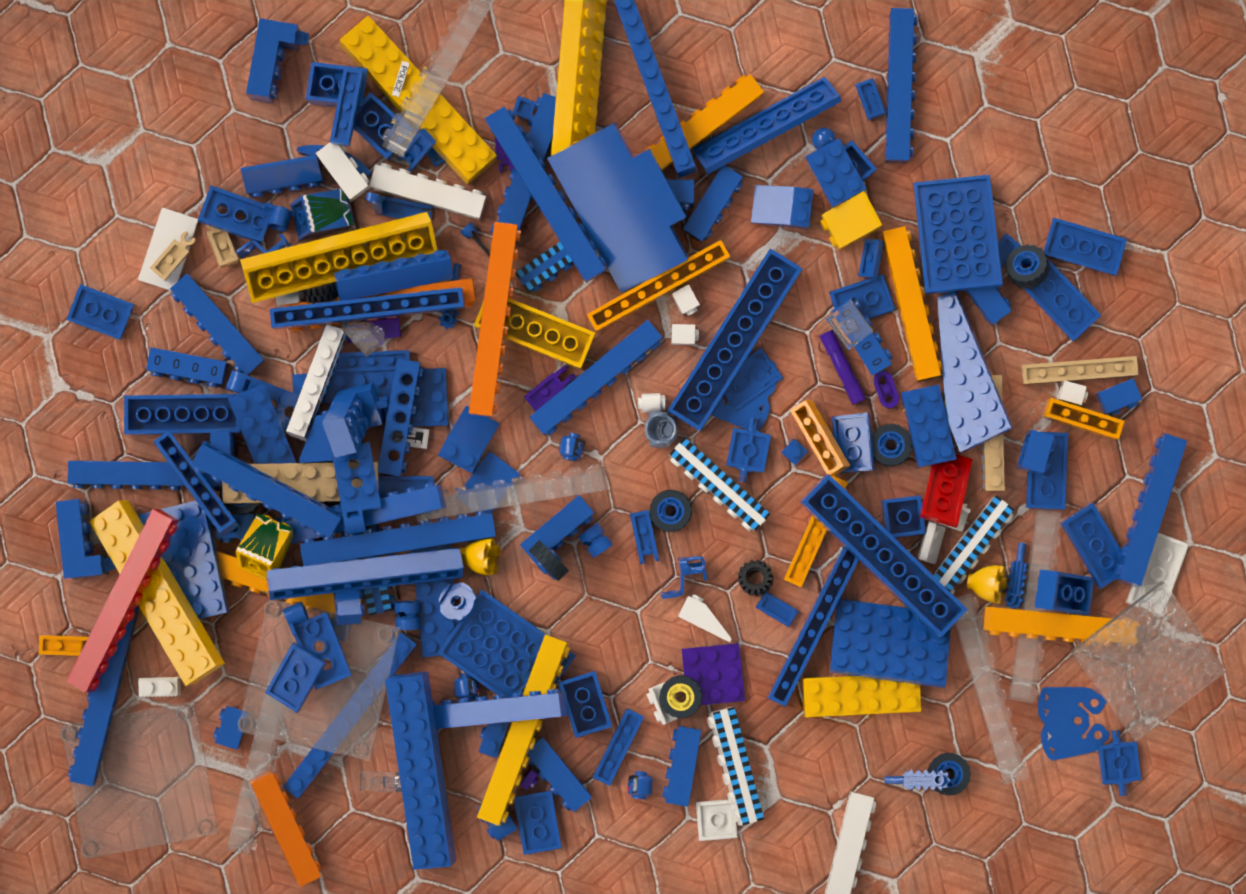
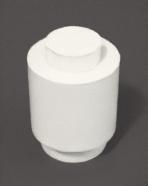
M660 393L641 394V398H638V409H642V413L665 410V395H660Z

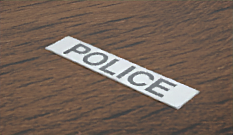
M402 61L392 92L394 96H400L409 67L407 62Z

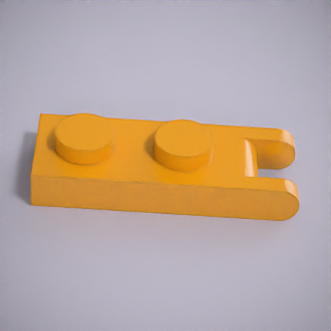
M39 635V654L79 656L84 647V641H87L88 637Z

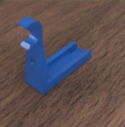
M367 192L366 200L369 203H373L376 215L401 219L427 212L431 220L432 212L421 210L422 208L433 211V206Z

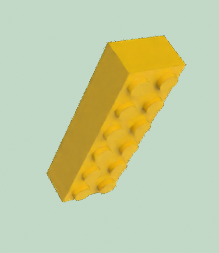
M508 299V306H511L510 318H506L505 325H508V334L503 339L577 369H582L595 337V332L513 299ZM483 304L474 323V327L480 329Z
M853 675L802 678L804 717L921 712L920 685Z

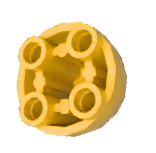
M494 538L478 539L466 547H461L462 563H465L476 573L487 576L496 575L498 570L496 564L497 556H500L501 547L496 545Z
M987 566L974 574L970 573L967 579V588L972 589L975 594L988 602L1002 604V590L1007 587V578L1004 577L1005 566Z

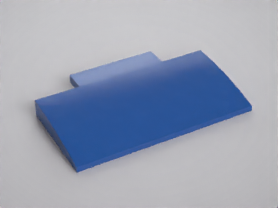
M615 122L547 158L599 254L606 262V266L621 293L688 260V255L671 226L687 217L651 149L649 148L633 156Z

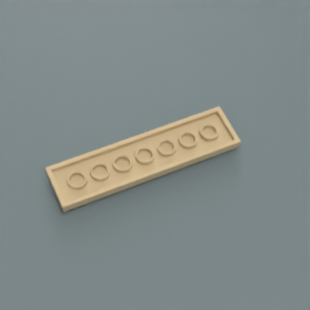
M349 462L348 466L351 469H357L359 463ZM373 462L378 486V462ZM333 463L249 464L319 502H340ZM354 479L351 482L355 488H359L363 484L360 479ZM222 482L223 504L262 503L259 500H250L246 497L245 493L233 491L228 487V484Z

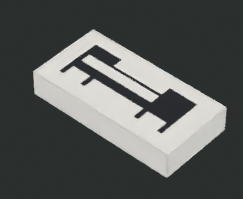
M413 428L412 435L408 434L407 442H410V447L427 449L430 430ZM395 431L392 435L393 440L396 442L402 441L403 434L400 431Z

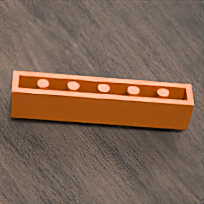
M268 771L250 780L249 783L297 884L302 887L320 878L321 874L319 871L322 868L318 860L314 861L312 858L313 849L309 842L305 843L303 837L306 835L302 826H297L295 822L297 815L294 809H289L287 805L289 798L286 792H281L278 786L281 784L278 775H273L271 771Z

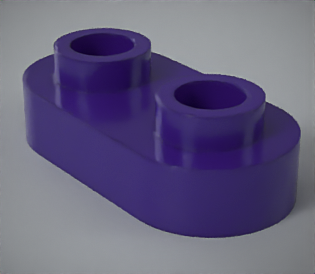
M880 371L875 374L873 385L880 404L888 409L895 407L899 402V395L892 376L886 371ZM880 378H885L886 383L884 385L879 383ZM888 395L892 397V402L890 403L885 400Z

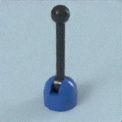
M470 222L460 231L461 234L466 238H473L490 259V252L477 238V229Z

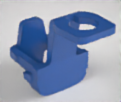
M279 234L282 241L278 242L268 251L257 241L252 240L239 248L236 253L240 258H243L255 248H258L264 254L280 250L287 246L286 248L291 247V244L283 234Z
M703 556L678 558L680 588L679 590L661 592L662 599L679 597L684 594V575L702 573L703 580H707L706 563ZM701 559V562L688 563V561Z

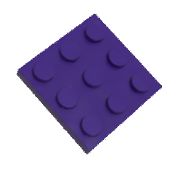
M739 643L682 649L684 676L693 678L699 684L702 690L701 705L745 701Z

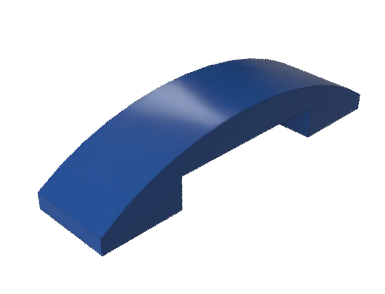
M325 145L300 146L297 148V152L304 156L316 155V152ZM347 152L344 153L348 159L352 157L357 163L358 167L356 170L359 174L364 173L366 177L371 178V172L360 160Z

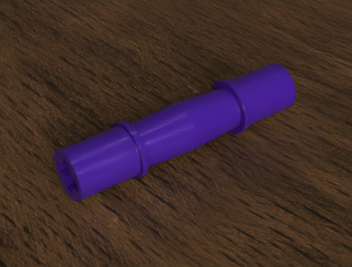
M830 330L820 335L819 337L827 352V356H830L834 368L844 385L842 387L845 389L852 405L866 399L858 383L859 380H856L851 366L841 350L843 347L840 345L834 331Z

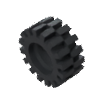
M336 282L303 290L305 301L307 303L312 302V304L316 302L325 303L328 300L332 301L334 300L333 298L338 296Z
M750 560L749 563L746 562L743 567L741 566L740 573L738 572V581L745 593L758 597V595H764L766 591L768 592L770 586L772 587L773 574L765 562ZM758 571L763 575V580L758 585H753L748 581L750 573Z

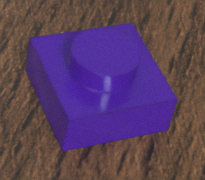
M531 769L520 786L525 790L528 787L532 789L539 780L536 778L537 772Z

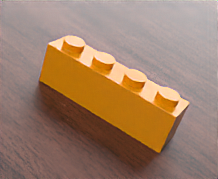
M1054 398L1047 400L1042 418L1112 440L1119 439L1124 424L1123 420Z
M805 400L790 410L826 474L835 476L850 467L849 462L813 400Z

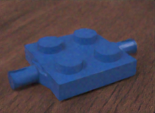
M750 418L749 429L733 428L726 466L741 470L738 482H742L743 479V483H747L748 472L764 473L771 435L763 434L756 430L759 420L755 418V422L754 418Z
M1120 730L1111 731L1113 742L1108 745L1097 746L1101 781L1103 785H1118L1119 796H1127L1126 784L1141 780L1137 742H1122L1120 740Z

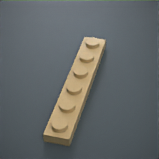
M1137 356L1021 365L1023 384L1138 376Z

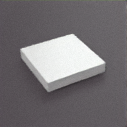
M728 799L696 802L699 841L738 838L737 824L732 815V812L735 811L733 803L730 804Z

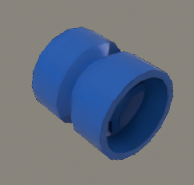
M596 523L578 536L583 545L588 546L587 550L592 558H595L613 545L608 536L603 535L604 530L599 523Z
M403 600L394 602L395 613L398 615L395 618V629H420V617L417 616V613L420 612L419 601Z

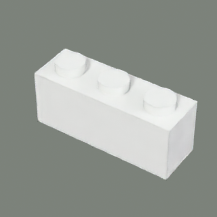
M329 143L316 152V155L352 202L369 189L367 183L370 181L364 173L359 174L356 170L358 167L357 163L352 157L350 159L347 158L344 154L347 150L343 145Z

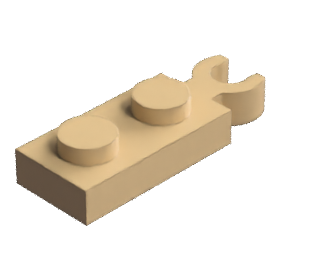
M205 224L210 230L207 231L206 235L219 267L222 268L238 263V257L228 232Z
M187 231L182 233L180 242L174 239L150 267L164 281L169 278L190 253L186 248L194 245L196 242L194 237L189 242L185 240L189 234Z

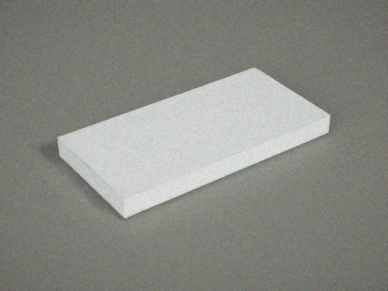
M161 209L138 278L139 281L171 291L170 288L180 279L186 258L166 281L152 271L150 267L174 239L178 242L181 241L183 232L187 231L189 233L185 240L187 242L191 241L198 225V219L169 209Z
M1158 533L1142 586L1131 587L1126 603L1163 616L1189 544Z

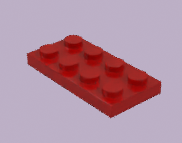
M955 454L956 460L931 465L920 518L957 528L973 459Z

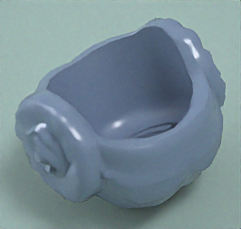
M650 412L645 423V436L650 441V447H669L678 435V425L675 418L670 416L669 412Z

